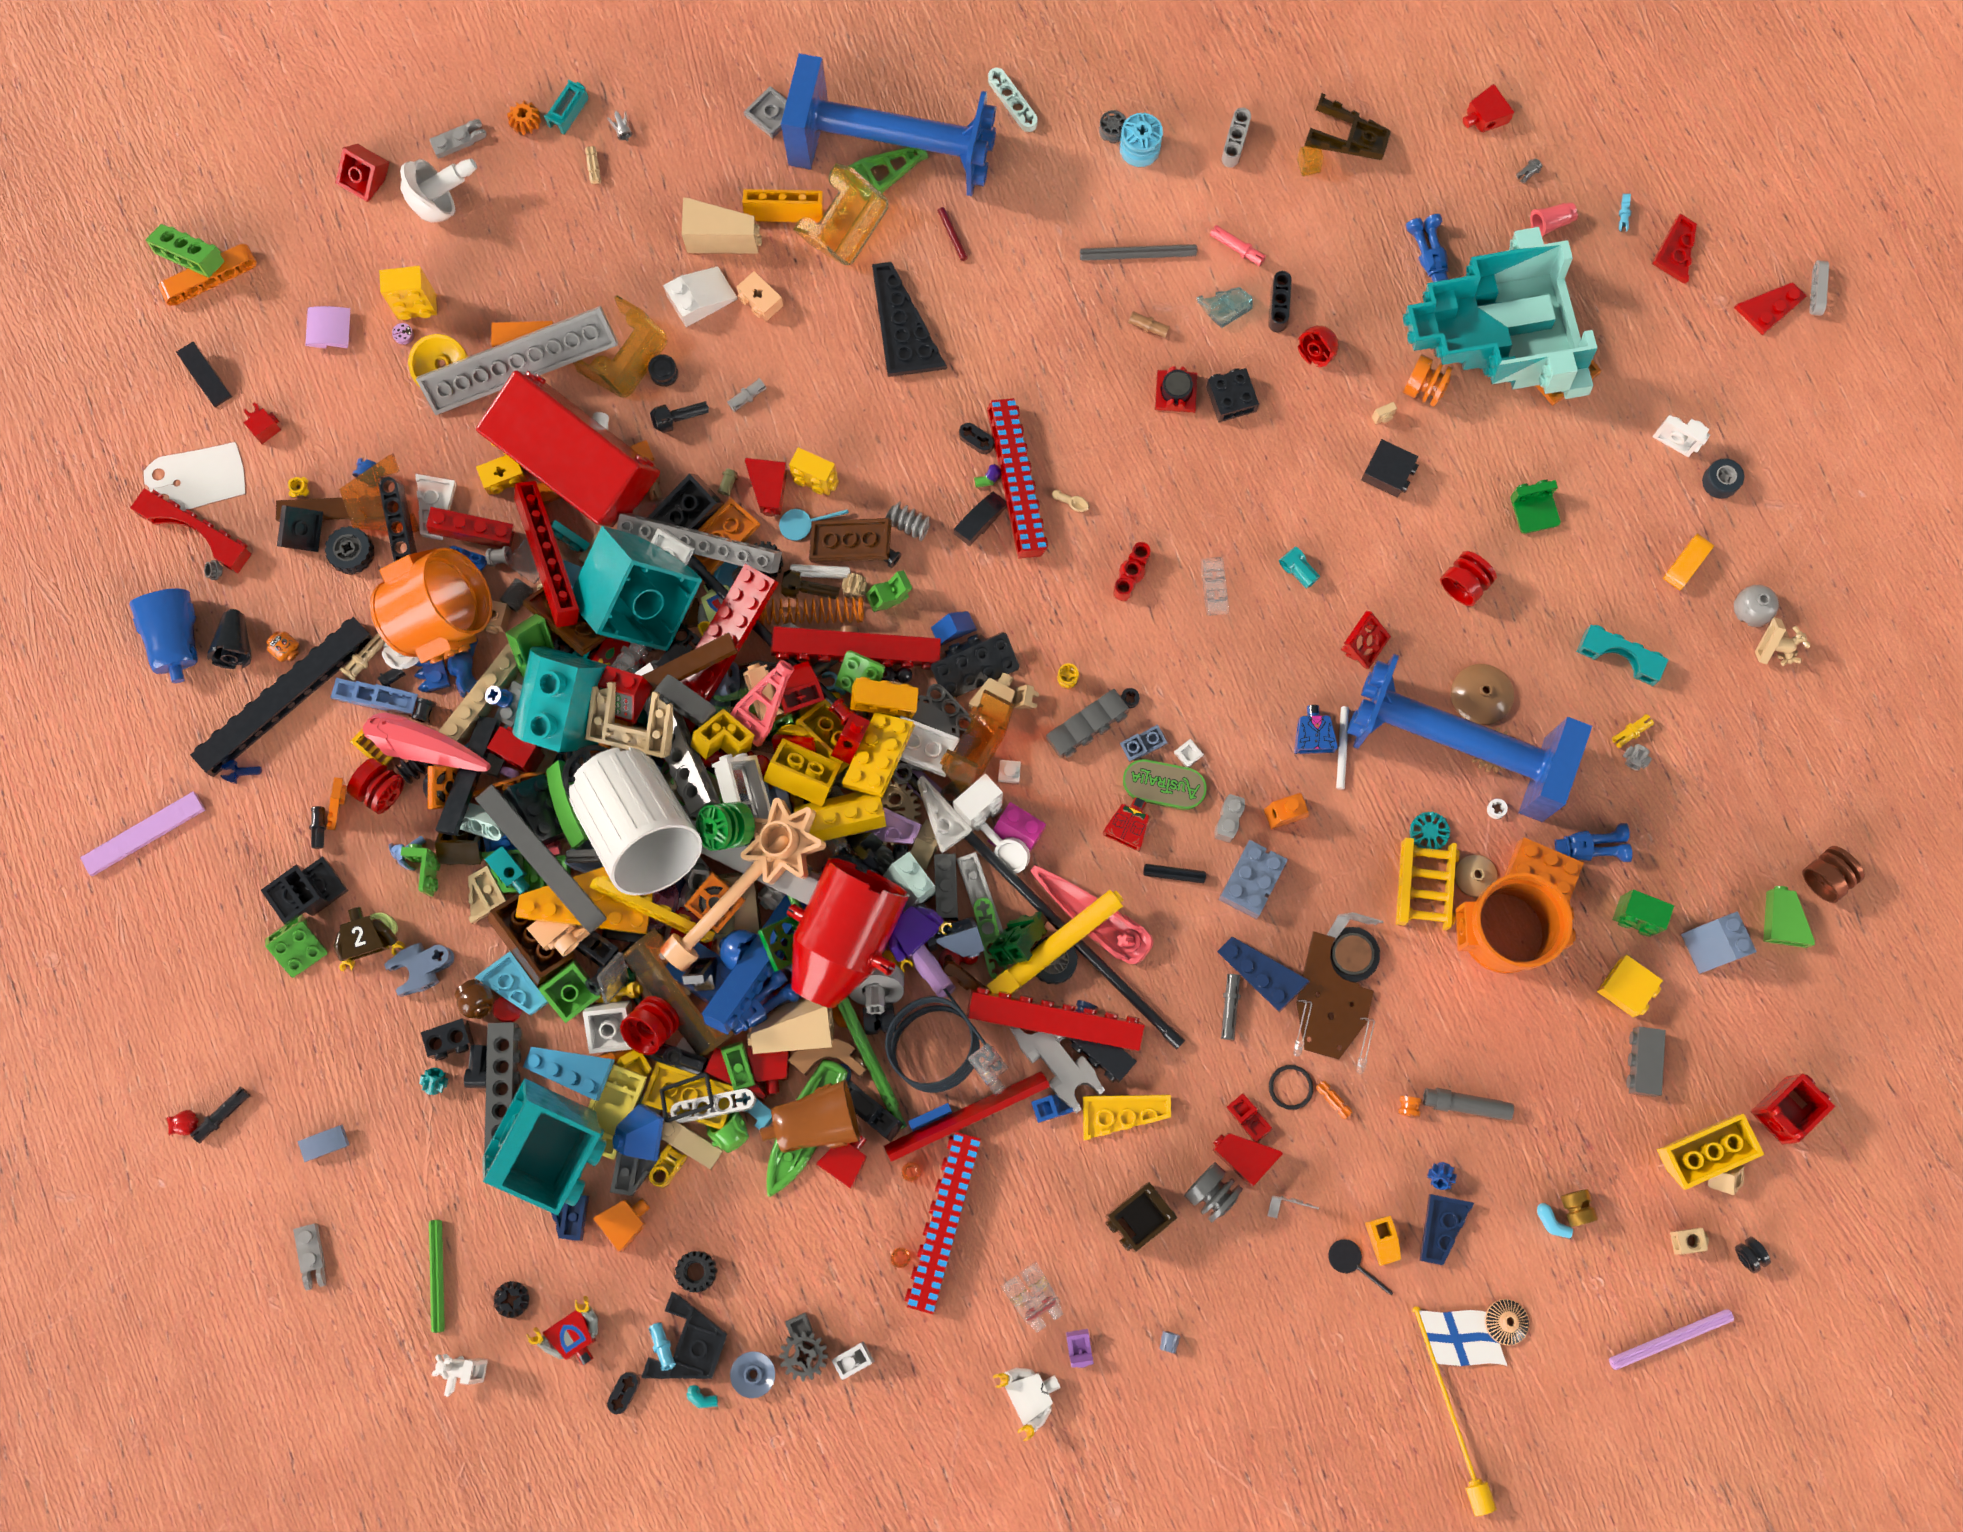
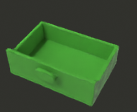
M538 614L531 616L505 632L522 677L525 675L529 652L532 647L546 646L554 649L545 619Z

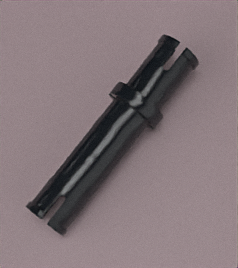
M240 1086L210 1116L207 1115L204 1118L205 1121L191 1132L190 1136L197 1143L201 1144L210 1133L220 1128L219 1125L249 1098L250 1094Z

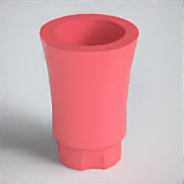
M1562 203L1548 208L1535 209L1530 215L1532 228L1539 227L1541 236H1544L1555 229L1576 221L1578 217L1577 208L1573 203Z

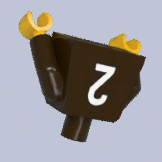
M361 907L348 910L351 922L340 925V931L337 933L334 943L339 961H342L339 966L341 971H345V964H348L352 970L355 966L354 960L388 950L389 946H392L391 952L394 956L398 954L395 949L396 947H400L402 950L405 949V944L402 941H398L392 930L380 919L371 916L363 917Z

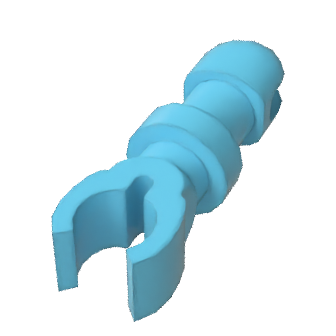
M1622 194L1621 210H1619L1620 232L1623 226L1626 227L1625 232L1629 229L1628 220L1631 216V210L1629 209L1631 194Z

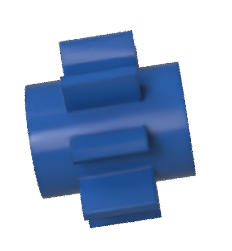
M1440 1162L1433 1164L1432 1169H1429L1427 1177L1431 1179L1430 1184L1436 1189L1445 1190L1447 1188L1450 1189L1452 1183H1455L1457 1174L1453 1173L1454 1168L1448 1163Z

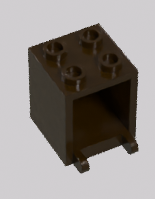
M1148 1182L1107 1214L1105 1217L1108 1221L1105 1224L1112 1233L1118 1232L1122 1237L1119 1242L1127 1251L1137 1252L1175 1221L1177 1216L1158 1194L1154 1186ZM1123 1217L1136 1234L1133 1238H1130L1118 1223L1120 1218Z

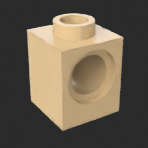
M1703 1228L1670 1232L1674 1254L1682 1255L1708 1251L1709 1238ZM1689 1235H1692L1695 1240L1692 1247L1687 1242Z

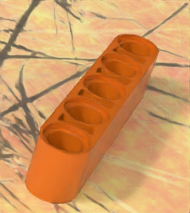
M239 244L220 253L225 262L209 278L186 269L160 282L158 287L167 305H178L253 269L257 263L247 244Z

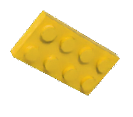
M875 712L842 781L843 787L883 797L915 727L914 722Z
M656 1062L642 1104L663 1111L660 1089L697 1075ZM705 1077L664 1091L667 1112L670 1113L672 1106L677 1102L708 1096ZM710 1079L712 1095L734 1091L733 1086ZM722 1098L718 1103L721 1110L727 1109L730 1105L728 1098ZM701 1102L700 1104H698L697 1108L708 1104L706 1102ZM690 1104L691 1109L684 1110L680 1107V1111L676 1112V1115L692 1110V1104ZM708 1109L698 1113L705 1114L708 1111ZM730 1114L695 1120V1122L720 1130L727 1124Z

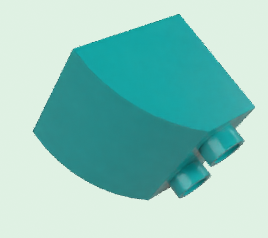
M601 526L572 590L579 613L596 634L668 651L702 582V578L681 560L657 545L637 535Z
M546 646L532 647L529 652L512 730L514 736L522 741L556 752L577 751L588 745H598V742L586 740L585 738L592 687H598V683L607 665Z

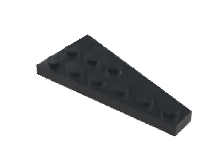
M892 262L872 264L887 376L893 377L947 369L945 361L934 344L919 312L913 305L911 297L905 290Z

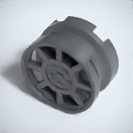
M1111 110L1101 116L1099 134L1104 141L1107 140L1110 143L1120 141L1122 126L1126 120L1124 114Z

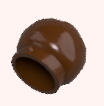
M477 979L466 981L458 987L454 994L458 1010L467 1018L481 1019L491 1012L494 1003L493 993L485 984L480 983Z

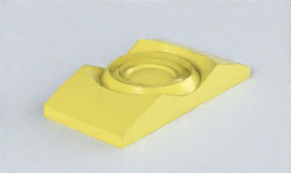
M613 1064L600 1099H591L588 1108L596 1111L599 1127L604 1129L602 1139L607 1141L602 1156L612 1160L616 1159L618 1153L613 1148L612 1142L616 1126L638 1105L647 1079L646 1076Z

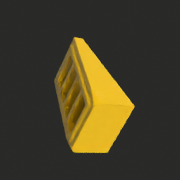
M362 728L350 742L366 757L378 760L384 753L380 751L373 757L371 754L378 748L376 745L369 751L365 749L372 740L368 739L362 746L359 744L366 737ZM387 756L381 763L386 766L394 757Z

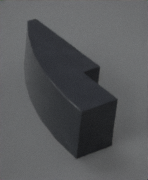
M194 341L176 351L214 407L232 398V395Z
M992 491L954 528V535L968 546H971L981 533L984 534L1007 507L1006 501Z
M849 1080L847 1084L855 1113L891 1142L904 1124Z

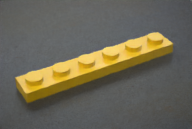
M601 876L592 880L590 888L685 934H688L696 925V923L690 921L691 918L681 913L677 915L671 912L672 909L670 907L653 903V900L648 896L629 895L620 892L615 888L609 877ZM709 930L700 941L704 943L712 941L715 932Z

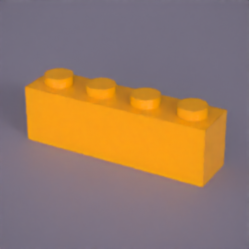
M743 189V213L754 216L755 221L823 223V191Z

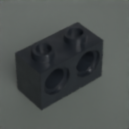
M593 931L580 941L575 948L599 967H606L620 953L618 947L596 931Z
M463 1018L420 1032L427 1057L435 1059V1061L446 1059L448 1054L455 1051L456 1054L466 1052L471 1045H475L468 1020ZM458 1032H462L463 1039L456 1043L454 1040L455 1035ZM437 1039H441L442 1046L435 1050L434 1042Z

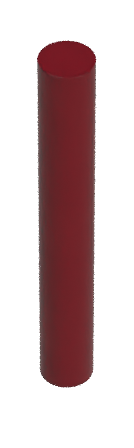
M939 208L937 212L960 260H967L968 256L945 208Z

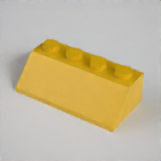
M860 791L826 799L822 807L813 803L794 806L795 812L806 807L816 812L809 834L822 841L886 827L881 798Z
M1744 1113L1733 1115L1657 1149L1666 1170L1683 1190L1764 1155Z

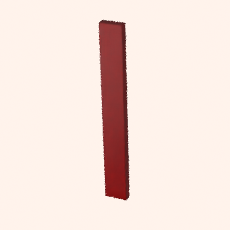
M1040 1071L884 1145L885 1151L890 1161L897 1160L1049 1088L1048 1080Z

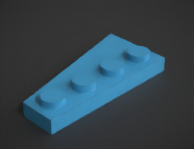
M531 1047L523 1067L593 1100H599L615 1059Z

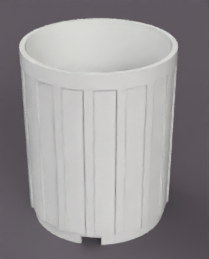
M629 747V750L626 751L613 748L595 755L578 769L574 775L576 780L569 787V800L616 889L629 895L651 894L676 883L693 868L701 854V837L653 759H650L644 752L636 748Z

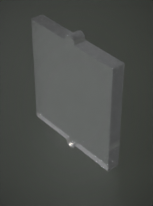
M526 538L518 549H514L513 561L507 566L533 584H536L540 577Z
M618 952L597 975L600 986L599 992L602 993L604 1003L607 1004L629 980L626 969L627 964H625L621 952Z

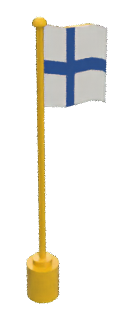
M1415 1306L1412 1312H1415L1472 1478L1468 1482L1469 1486L1466 1487V1491L1474 1515L1481 1516L1494 1512L1497 1508L1488 1482L1482 1481V1478H1476L1438 1364L1466 1366L1490 1363L1507 1366L1500 1343L1492 1339L1487 1332L1485 1326L1486 1312L1465 1310L1441 1313L1421 1311L1420 1307Z

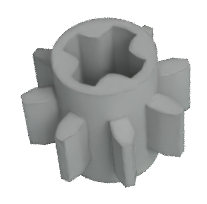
M1636 744L1634 747L1630 746L1623 755L1624 758H1627L1625 764L1633 770L1645 769L1652 760L1648 756L1650 751L1639 744Z

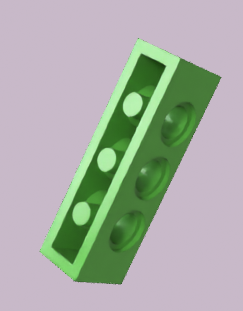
M160 224L145 239L156 255L208 278L225 262L220 255L221 251L215 245H209L199 238L195 239L186 232L181 233L172 226L168 227Z

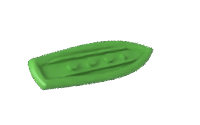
M822 1060L797 1100L814 1093L818 1087L845 1080L848 1073L847 1070L836 1062ZM775 1139L767 1167L768 1197L781 1191L797 1177L812 1157L817 1146L782 1153L777 1139Z

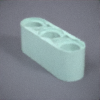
M473 803L469 804L460 830L496 841L505 835L481 806Z

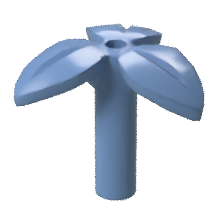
M419 836L409 844L423 845L426 841L422 836ZM390 843V853L397 860L398 864L407 870L414 871L415 869L409 866L405 858L401 856V847H404V845L398 844L394 846L393 843Z

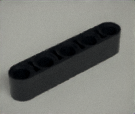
M385 477L380 481L379 489L393 561L395 562L409 554L417 553L404 485L400 480ZM394 482L395 489L389 492V485ZM395 503H398L399 509L394 513L392 507ZM399 523H402L403 529L398 533L396 527ZM403 543H406L407 549L402 553L400 547Z

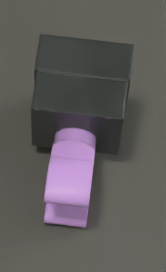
M491 753L488 754L486 759L490 763L491 768L488 771H482L484 774L498 779L501 774L508 778L517 777L520 774L514 769L505 767L506 761Z

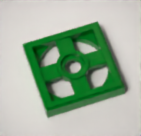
M789 916L758 931L774 971H779L792 964L793 951L791 946L793 935L799 922ZM782 924L792 925L794 932L789 935L785 934ZM774 930L777 937L775 942L771 944L770 938ZM783 938L787 940L785 947L781 944ZM778 950L783 951L786 961L778 958L774 952Z

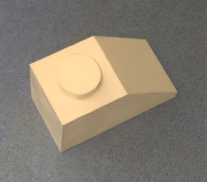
M927 819L918 833L910 852L921 868L927 870L939 847L931 822Z

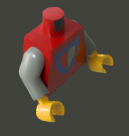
M583 1296L584 1304H579L575 1300L576 1310L542 1332L543 1335H541L539 1328L534 1327V1332L537 1335L530 1337L527 1334L528 1341L531 1344H536L544 1352L558 1359L568 1360L576 1355L582 1366L593 1360L594 1358L587 1347L596 1342L598 1317L592 1307L589 1306L588 1297Z

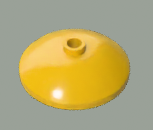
M431 334L418 340L412 347L408 359L409 371L414 382L419 386L416 378L441 368L440 360H444L446 365L467 358L468 355L463 346L454 338L443 334Z

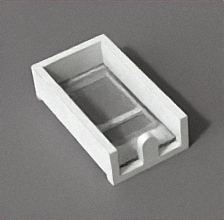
M742 753L732 757V754L719 757L720 761L712 764V767H715L723 803L740 801L747 805L754 818L768 819L771 806L757 755L748 756L747 753Z

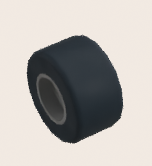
M1728 458L1719 459L1713 462L1704 472L1702 478L1703 487L1712 497L1718 499L1728 498L1743 485L1745 479L1744 471L1734 460Z

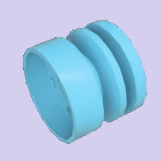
M1136 113L1126 119L1122 126L1120 154L1129 165L1146 167L1152 164L1159 156L1163 128L1160 121L1153 115Z

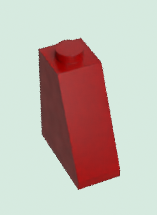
M745 458V464L760 512L770 517L781 515L788 471L786 462Z
M1231 1133L1225 1136L1221 1134L1213 1142L1215 1147L1212 1149L1250 1187H1253L1283 1154L1280 1150Z

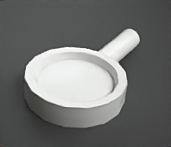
M987 823L980 828L996 845L994 853L1015 874L1027 867L1030 861V852L1023 841L1013 837L1002 840Z

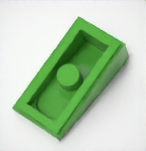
M739 1041L722 1047L721 1053L734 1091L755 1085L743 1042Z

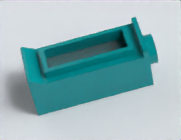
M568 80V84L549 112L544 115L548 127L552 128L555 123L559 126L561 134H566L589 99L584 85Z

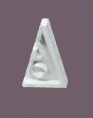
M921 776L917 781V785L939 849L944 853L969 835L973 829L924 776Z

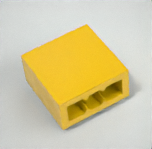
M799 447L797 448L789 463L794 483L802 487L806 485L819 495L826 494L829 496L832 490L835 491L839 483L835 464Z
M1626 954L1619 958L1597 992L1631 1017L1645 1014L1650 1006L1647 1003L1651 997L1655 998L1661 991L1660 984L1663 980Z

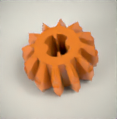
M524 100L522 104H519L516 101V107L510 106V112L507 113L508 123L517 134L521 132L525 136L526 132L533 134V129L539 130L538 124L541 123L540 111L532 102L527 104Z

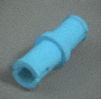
M655 1323L648 1328L654 1343L653 1350L658 1355L661 1369L663 1371L670 1370L676 1365L670 1350L671 1343L666 1338L663 1324Z

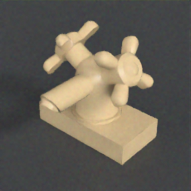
M1774 617L1755 650L1758 661L1767 664L1773 652L1778 651L1782 652L1778 654V658L1783 659L1781 661L1782 666L1794 662L1801 663V658H1796L1798 651L1795 650L1801 642H1803L1807 649L1810 647L1806 634L1800 631L1797 626H1794L1793 630L1797 635L1789 638L1782 619Z

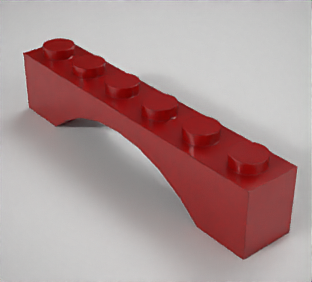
M144 488L131 505V510L154 525L164 523L179 524L198 531L207 540L213 557L220 564L237 574L252 555L246 549L248 547L247 544L239 539L233 541L230 539L231 535L222 529L216 531L213 529L214 525L205 519L202 522L196 519L198 516L190 510L182 511L180 509L181 506L173 500L165 501L163 499L164 496L156 490L150 492Z

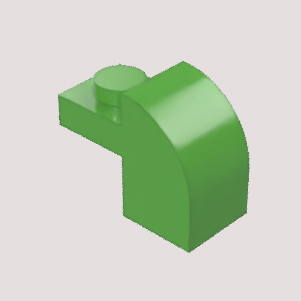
M903 570L896 572L888 582L875 584L865 595L873 612L889 609L905 601L909 597L908 592L912 589V586Z

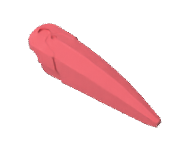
M386 712L378 713L370 717L363 725V732L366 738L372 740L376 747L380 748L387 756L474 771H488L491 768L490 763L459 742L429 727L410 721L405 717Z
M1036 865L1031 870V873L1072 919L1098 899L1078 886ZM1118 911L1088 934L1115 958L1123 960L1128 964L1140 963L1153 947L1151 934L1131 918L1122 915Z

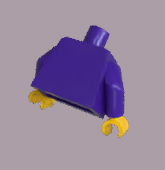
M910 906L905 912L902 911L889 939V947L898 961L899 968L903 972H905L903 964L908 962L912 967L913 963L909 958L937 932L947 935L943 931L945 925L952 928V924L944 921L933 909Z

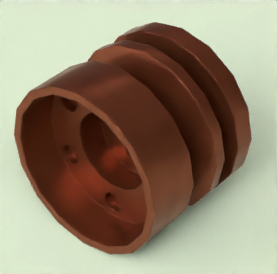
M1830 846L1819 856L1818 860H1814L1803 869L1802 873L1809 888L1829 903L1838 902L1848 893V889L1854 888L1865 876L1859 862L1849 852L1838 846Z

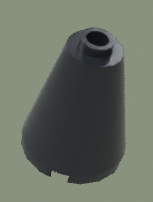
M230 609L222 615L207 653L208 660L212 659V664L215 666L235 669L236 665H242V668L251 663L252 656L245 616L239 610Z

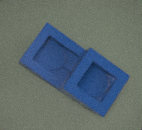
M1056 1094L1031 1102L1038 1123L1074 1112L1073 1108H1070L1061 1101Z

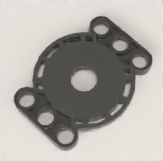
M933 684L928 688L926 696L918 695L917 711L911 720L958 738L959 734L966 735L972 731L974 725L973 718L943 686ZM933 690L939 691L941 698L934 699L931 697L930 692ZM952 705L956 711L953 714H949L944 710V707ZM966 720L970 726L964 729L959 726L958 722ZM899 760L892 779L898 784H906L911 779L912 770L924 771L925 769ZM899 769H904L907 771L908 776L900 778L896 772Z

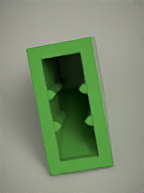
M1775 886L1774 889L1766 892L1763 942L1802 948L1815 945V940L1796 891L1788 890V887Z

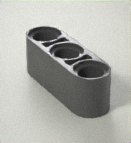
M667 674L654 690L660 694L659 698L667 705L671 703L674 710L698 727H701L717 712L712 704L671 675Z

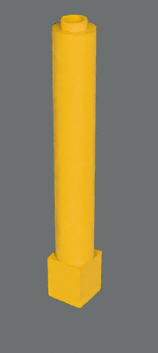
M1109 889L1032 950V957L1029 961L1016 963L1010 969H1006L987 984V987L993 994H998L999 991L1008 992L1012 995L1015 994L1024 984L1123 907L1121 902L1124 899L1116 890L1112 892Z

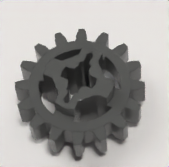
M803 1330L802 1335L799 1336L796 1331L793 1334L794 1339L788 1336L786 1338L788 1345L782 1344L781 1349L785 1352L779 1354V1358L784 1359L780 1366H787L785 1374L787 1375L792 1372L793 1380L797 1376H801V1381L803 1382L806 1376L813 1380L814 1372L820 1375L822 1371L819 1367H826L827 1363L823 1359L828 1358V1353H824L823 1350L827 1348V1345H820L822 1337L820 1336L815 1339V1332L808 1336L806 1330ZM804 1341L811 1342L814 1346L806 1345ZM792 1345H795L796 1352L789 1356L790 1348ZM801 1351H803L804 1354H809L807 1357V1362L806 1360H804L803 1357L799 1358ZM819 1355L818 1362L813 1367V1363L811 1360L813 1357ZM794 1365L803 1367V1370L795 1368Z

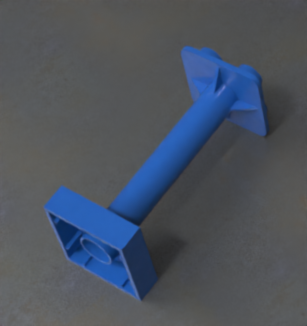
M799 53L781 121L788 166L811 170L820 132L824 131L959 156L966 172L967 196H972L974 186H984L988 171V162H986L987 151L992 152L996 136V127H993L996 106L988 105L987 91H981L975 119L966 127L828 101L822 57Z
M1393 654L1388 663L1379 660L1376 662L1373 671L1369 672L1361 691V696L1369 698L1370 701L1362 700L1359 709L1355 710L1347 729L1348 734L1356 736L1353 748L1358 749L1370 733L1383 723H1387L1529 777L1530 781L1518 812L1521 815L1544 822L1566 805L1593 726L1567 717L1544 738L1540 748L1396 693L1392 675L1399 655Z

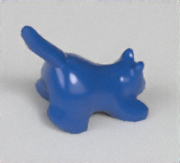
M478 639L477 642L470 644L471 649L468 652L457 653L448 658V672L450 675L457 677L456 686L462 698L478 682L472 675L473 656Z

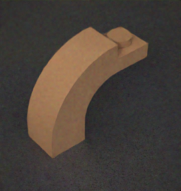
M833 1039L832 1047L796 1050L788 1059L805 1076L817 1063L824 1059H838L844 1062L861 1078L867 1072L864 1068L866 1064L859 1057L855 1056L854 1059L851 1057L856 1052V1049L838 1039Z

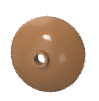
M1475 664L1463 669L1456 676L1451 687V700L1455 710L1462 718L1480 725H1490L1500 721L1508 714L1513 705L1514 690L1511 681L1500 669L1487 664ZM1483 688H1487L1489 693H1484Z

